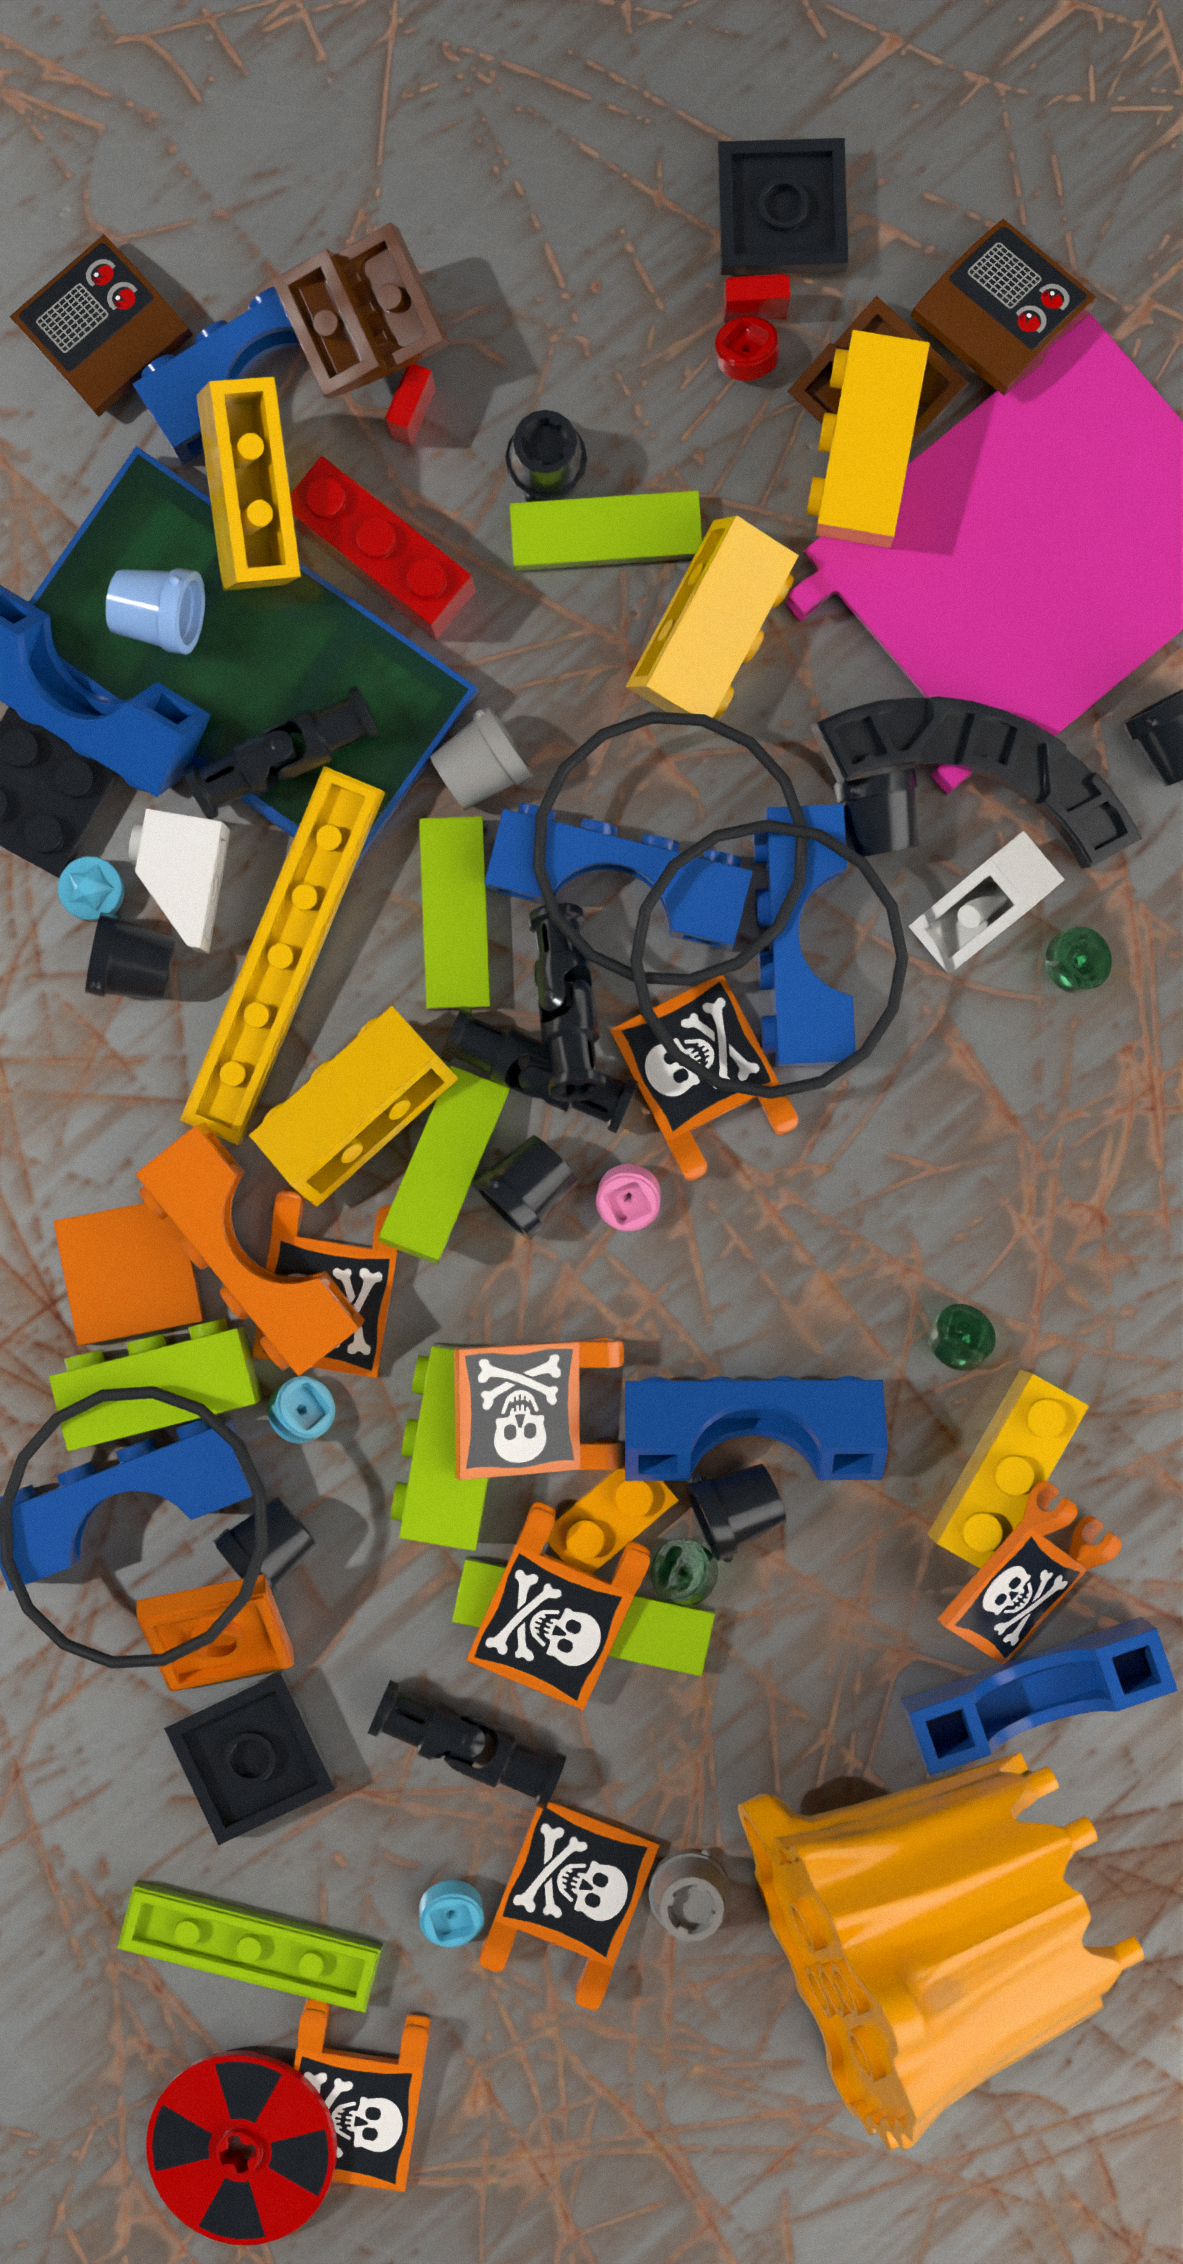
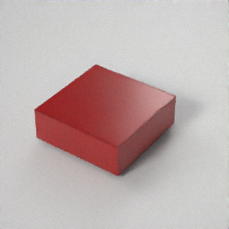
M786 274L728 277L725 280L722 300L724 323L744 316H754L765 320L786 319L791 298L789 276H786Z
M415 363L405 368L385 416L391 439L412 447L436 390L432 370Z

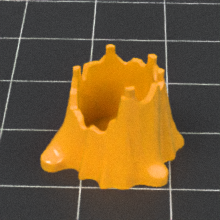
M1021 1752L881 1797L814 1815L795 1813L777 1795L771 1793H761L738 1804L739 1817L755 1860V1879L766 1907L770 1928L789 1960L795 1976L798 1993L810 2009L819 2026L826 2048L827 2066L834 2085L849 2112L861 2121L869 2135L878 2133L889 2151L898 2147L904 2151L912 2147L949 2105L995 2074L1101 2011L1103 2008L1101 1995L1111 1988L1122 1970L1144 1959L1141 1945L1134 1935L1111 1947L1083 1946L1081 1940L1091 1920L1089 1909L1083 1895L1070 1887L1065 1882L1063 1876L1066 1865L1074 1853L1097 1842V1834L1086 1816L1062 1827L1052 1824L1019 1822L1016 1820L1018 1815L1033 1804L1036 1799L1059 1789L1057 1780L1049 1767L1045 1766L1034 1772L1029 1771Z

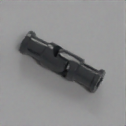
M356 684L348 688V696L315 712L308 708L302 710L279 724L268 728L257 739L253 737L244 738L234 743L232 752L199 768L194 764L184 767L185 778L203 814L207 819H213L219 815V808L252 792L259 797L271 791L280 781L296 778L299 775L332 762L333 753L367 737L375 741L382 738V734L362 691ZM298 732L303 734L306 743L304 755L300 747L295 745L290 736L291 733Z
M559 903L562 915L580 933L579 929L583 926L582 923L584 921L583 909L572 903ZM543 905L529 913L528 925L529 930L536 934L539 959L533 965L535 985L538 987L540 1026L543 1046L550 1050L553 1078L550 1079L548 1085L549 1096L563 1102L588 1100L602 1094L606 1086L605 1075L597 1069L594 1046L600 1039L595 998L592 991L593 981L590 961L580 953L553 923L546 905Z
M462 1007L459 1011L441 1054V1059L451 1062L454 1058H457L489 1072L490 1080L530 1097L543 1099L545 1103L564 1112H568L573 1108L607 1123V1129L613 1133H617L638 1084V1081L631 1078L622 1082L604 1074L606 1086L604 1092L597 1097L583 1101L563 1102L555 1100L549 1096L548 1089L550 1079L553 1078L550 1050L543 1046L542 1040L514 1028L505 1032L473 1018L472 1010ZM525 1055L530 1056L526 1068L521 1071L518 1058Z
M393 1680L389 1681L368 1730V1734L375 1737L382 1732L417 1747V1754L428 1760L444 1757V1762L453 1770L495 1788L497 1785L503 1784L535 1798V1805L544 1810L554 1793L567 1758L566 1755L559 1752L550 1756L517 1741V1734L480 1718L461 1716L460 1719V1715L453 1706L441 1701L434 1706L399 1690V1683ZM487 1733L494 1742L491 1760L487 1766L475 1768L473 1764L484 1749L485 1735Z

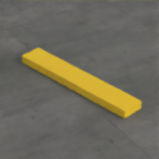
M325 766L323 767L180 1121L192 1126L206 1122L218 1137L237 1145L242 1144L385 795L383 790Z

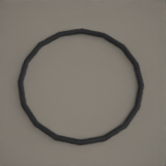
M648 712L599 729L559 765L536 813L533 871L550 919L588 961L634 982L631 967L595 951L562 915L545 869L547 817L569 772L607 739L650 724L702 726L747 747L780 784L793 823L807 826L790 777L755 738L705 714ZM796 837L794 880L773 924L736 958L690 974L645 972L647 984L692 986L741 969L783 931L806 883L808 839Z
M766 819L714 830L669 861L640 906L630 964L641 1015L672 1060L717 1089L774 1099L825 1088L871 1055L899 1011L909 957L898 904L866 858L822 829ZM763 832L816 840L859 868L886 908L896 954L887 1008L861 1048L819 1077L772 1087L722 1078L682 1052L652 1009L642 962L651 911L677 871L720 841Z
M155 1386L101 1389L54 1413L18 1454L0 1504L1 1563L22 1612L61 1650L111 1669L166 1666L214 1642L250 1600L268 1549L266 1490L243 1440L204 1404ZM153 1398L197 1414L234 1449L254 1494L256 1546L238 1596L205 1633L162 1654L112 1656L68 1639L33 1605L13 1559L12 1507L28 1461L61 1423L104 1401Z

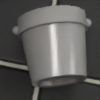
M489 706L483 710H477L475 715L472 716L473 721L430 756L440 777L465 810L515 784L520 786L523 783H527L534 776L518 746Z
M685 1849L672 1852L660 1860L653 1870L648 1887L651 1911L658 1922L666 1928L669 1936L690 1943L704 1941L715 1934L722 1924L723 1918L728 1913L732 1896L728 1875L720 1862L712 1857V1852L709 1849H703L702 1851Z

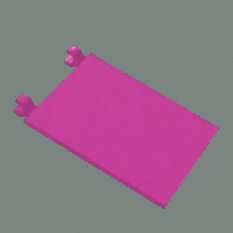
M1090 313L1052 345L1044 362L1005 396L999 391L993 393L907 465L896 530L891 548L820 536L802 553L814 566L816 573L788 593L789 599L784 602V605L801 623L830 596L838 595L925 698L932 696L974 701L999 708L1030 721L1053 736H1057L1183 630V421ZM940 765L930 777L947 795L973 772Z

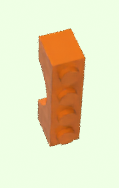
M206 1122L197 1124L135 1173L144 1185L138 1190L139 1195L147 1207L159 1219L163 1220L169 1216L184 1234L179 1240V1244L189 1259L201 1270L209 1266L225 1285L219 1292L232 1312L241 1320H245L250 1316L263 1332L265 1337L260 1340V1344L269 1358L281 1370H285L290 1366L299 1377L356 1332L365 1322V1319L326 1271L308 1276H284L261 1267L248 1256L236 1237L232 1222L233 1198L245 1170Z

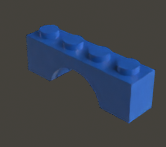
M275 287L268 288L258 294L249 303V310L231 322L227 323V321L221 320L207 326L195 338L196 344L174 357L172 354H167L152 361L142 371V378L133 383L143 404L183 465L204 453L196 397L209 381L241 379L255 361L272 351L288 347H301Z
M0 585V701L16 710L23 720L42 726L68 742L71 748L78 754L95 759L123 776L126 783L137 790L148 792L158 797L184 778V767L192 763L211 714L159 682L129 699H109L87 690L69 674L59 659L52 639L50 615Z
M520 803L518 812L503 809L484 882L487 891L545 905L533 871L535 817L539 806ZM553 810L550 811L547 817L545 869L555 896L572 880L596 871L621 872L638 879L652 889L669 861L681 854L678 852L680 843L665 837L643 834L640 843L616 837L618 828L605 822L581 819L580 826L575 827L555 822L557 813ZM708 849L704 852L703 858L696 857L677 871L659 899L667 917L670 937L732 951L753 872L752 870L740 868L742 860L740 857Z
M844 804L800 806L807 827L822 829L846 845ZM767 807L763 815V820L770 819L794 824L788 807ZM773 832L752 835L754 864L765 863L766 888L755 889L757 927L768 926L769 928L773 924L794 880L796 837ZM808 839L806 883L783 931L769 943V952L758 953L760 990H771L772 1015L761 1016L763 1054L774 1053L775 1068L837 1065L856 1052L853 996L837 991L822 982L805 961L799 943V921L805 902L818 888L840 877L847 869V860L818 841Z
M720 1376L712 1377L705 1381H672L664 1377H649L642 1381H625V1481H690L697 1464L708 1451L722 1442L743 1436L768 1437L787 1444L805 1458L818 1480H883L888 1450L883 1380H863L855 1376H843L834 1380H799L790 1376H780L770 1380L736 1381L729 1377Z
M199 1418L175 1428L179 1440L156 1449L151 1437L116 1451L119 1463L96 1472L93 1462L90 1461L57 1474L56 1478L60 1487L36 1495L33 1484L20 1488L12 1507L13 1559L24 1584L27 1585L68 1569L82 1560L83 1537L88 1521L96 1508L112 1495L128 1491L153 1493L175 1504L190 1520L252 1497L254 1494L234 1449L204 1420ZM233 1420L224 1422L238 1436ZM0 1542V1568H1V1571H2V1573H3V1576H4V1579H5V1581H6V1584H7V1586H8L9 1591H12L13 1588H12V1586H11V1584H10V1581H9V1579H8V1577H7V1574H6V1572H5V1570H4V1567H3V1565H2V1563H1V1542Z
M1138 1617L902 1698L900 1701L920 1759L931 1776L992 1755L1004 1742L1042 1724L1089 1712H1118L1176 1692L1178 1688L1157 1628L1144 1618Z

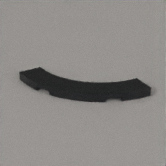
M948 697L900 698L879 700L846 709L809 725L838 784L868 771L902 764H936L977 773L1000 783L1035 807L1055 827L1070 847L1081 869L1092 867L1143 839L1127 809L1108 783L1097 772L1092 773L1081 760L1066 749L1067 745L1060 739L1034 723L1005 710L974 701Z

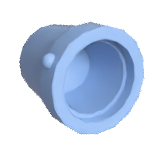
M176 568L172 571L132 569L116 571L111 579L106 598V621L110 632L160 646L163 650L170 653L187 655L192 652L202 629L205 612V591L201 575L195 570Z

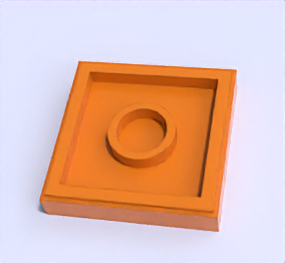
M145 1203L53 1221L77 1346L206 1320L195 1264L180 1246L179 1240L184 1234L169 1216L161 1220Z
M265 1574L258 1575L250 1600L214 1642L166 1666H158L169 1692L295 1666L293 1646ZM244 1579L136 1600L137 1621L152 1654H162L205 1633L238 1596Z

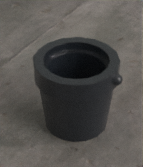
M550 410L535 411L524 417L509 440L505 455L508 477L516 490L524 495L527 502L563 500L574 493L584 479L587 467L584 441L566 417Z
M1183 689L1155 702L1121 723L1129 740H1134L1164 786H1170L1183 780Z
M915 768L833 784L836 803L844 804V818L853 849L861 856H871L919 846L915 788L918 785Z
M101 912L90 955L85 993L105 997L108 994L164 999L176 937L121 920L118 915Z
M532 1135L491 1169H485L472 1184L483 1199L515 1231L530 1241L544 1227L542 1223L574 1185L577 1177L552 1148L537 1136Z
M762 1463L710 1479L696 1474L693 1476L692 1482L686 1485L694 1516L709 1549L717 1561L731 1562L733 1555L738 1553L737 1550L786 1523V1514L780 1495L769 1472Z
M279 1497L266 1505L268 1549L259 1575L265 1574L273 1597L280 1591L279 1587L319 1545ZM254 1514L232 1529H225L212 1540L216 1548L241 1579L245 1578L256 1546Z

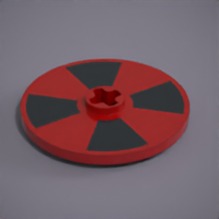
M225 2051L193 2062L176 2075L165 2088L152 2111L146 2136L147 2162L150 2175L160 2197L171 2212L186 2226L207 2238L226 2244L244 2246L269 2243L285 2237L300 2228L311 2218L323 2202L332 2183L337 2163L338 2147L334 2122L324 2099L305 2076L289 2064L258 2052ZM235 2136H239L243 2145H254L255 2148L248 2160H244L241 2151L235 2150L230 2152L229 2146Z

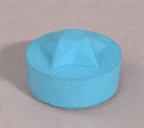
M88 856L76 859L66 866L59 878L58 894L62 905L69 913L84 921L98 922L101 912L114 915L119 910L125 896V885L121 874L113 865L101 858Z
M307 1376L294 1377L279 1386L272 1393L267 1408L268 1418L272 1428L281 1438L291 1443L304 1444L321 1436L331 1427L335 1417V1403L330 1391L320 1381Z
M458 1880L442 1881L431 1886L423 1894L419 1903L422 1933L429 1941L443 1947H458L471 1942L478 1936L484 1925L483 1901L479 1892L472 1885Z

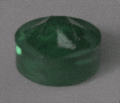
M1075 927L1058 934L1051 940L1046 951V967L1051 979L1059 988L1066 992L1077 994L1099 987L1107 980L1111 972L1112 956L1107 942L1098 932L1087 927Z
M953 1304L946 1307L932 1322L928 1331V1341L932 1352L943 1364L955 1370L969 1371L980 1366L992 1353L996 1344V1334L992 1323L980 1310L966 1304Z
M687 1538L674 1539L663 1545L656 1553L651 1566V1580L655 1590L663 1598L681 1606H692L705 1600L713 1591L718 1578V1566L712 1552L705 1546Z

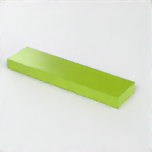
M466 1556L452 1622L477 1628L480 1627L506 1565ZM635 1594L608 1656L702 1677L715 1611Z
M136 1881L132 1888L117 1949L365 2013L383 1944Z

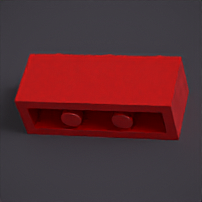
M322 455L290 493L294 528L435 641L438 640L475 594L473 578L469 572Z

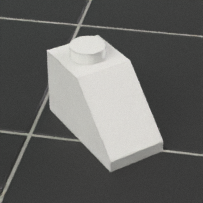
M146 809L143 825L135 824L132 829L129 843V861L136 862L135 873L186 945L196 952L209 954L231 830L222 821Z
M1022 831L908 927L949 975L1028 912L1065 879L1029 836Z

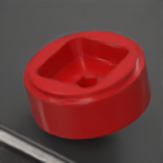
M754 316L739 317L726 323L716 335L715 349L718 366L726 376L732 379L752 381L769 374L778 363L780 354L778 334L774 326L765 319Z

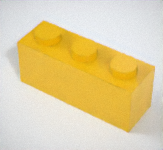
M853 330L849 350L836 348L829 388L842 390L837 414L824 413L818 446L819 452L830 453L826 478L813 476L806 515L818 517L816 536L891 548L899 514L930 345L929 342Z
M261 377L209 381L196 397L223 591L286 585L301 577L275 378Z
M737 515L713 520L625 687L665 712L705 714L711 718L718 719L725 712L733 698L734 687L731 686V683L741 664L748 663L754 657L763 641L764 632L760 628L770 609L780 605L791 589L794 578L789 573L799 555Z
M390 1006L381 1016L368 1021L360 1029L357 1037L338 1055L318 1066L312 1073L310 1080L286 1102L273 1107L266 1114L263 1122L249 1136L287 1182L315 1207H318L458 1080V1077L397 1010Z
M1020 1369L927 1535L936 1544L981 1569L1023 1520L1030 1492L1039 1482L1048 1480L1089 1405L1033 1373Z

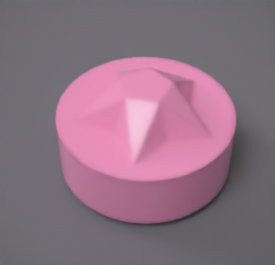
M623 1164L610 1169L600 1180L597 1191L596 1206L601 1218L611 1227L621 1231H636L648 1226L655 1219L659 1211L661 1198L659 1183L650 1171L638 1165Z

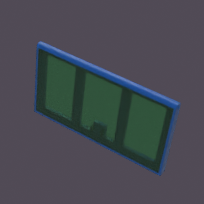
M136 446L36 590L29 603L50 615L52 639L59 659L69 674L87 690L109 699H129L159 682L211 714L191 763L198 768L232 752L234 743L244 738L253 737L257 739L268 728L279 724L302 710L308 708L315 712L347 697L348 688L357 684L377 721L382 738L373 741L367 737L333 753V761L299 775L296 778L280 781L271 791L259 797L252 792L240 798L242 802L295 838L324 766L383 790L385 795L354 868L356 870L362 858L430 763V756L442 746L479 693V689L300 561L301 577L286 585L223 591L210 498ZM176 568L195 570L201 575L205 591V612L202 629L192 652L187 655L170 653L163 650L160 646L110 632L106 621V598L111 579L116 571L120 569L172 571ZM298 732L291 733L290 736L295 745L300 747L304 755L306 743L303 734Z

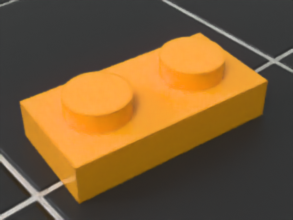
M624 1464V1467L621 1469L612 1470L555 1519L546 1542L563 1562L593 1574L624 1548L627 1543L632 1541L678 1502L679 1499L664 1481H625Z

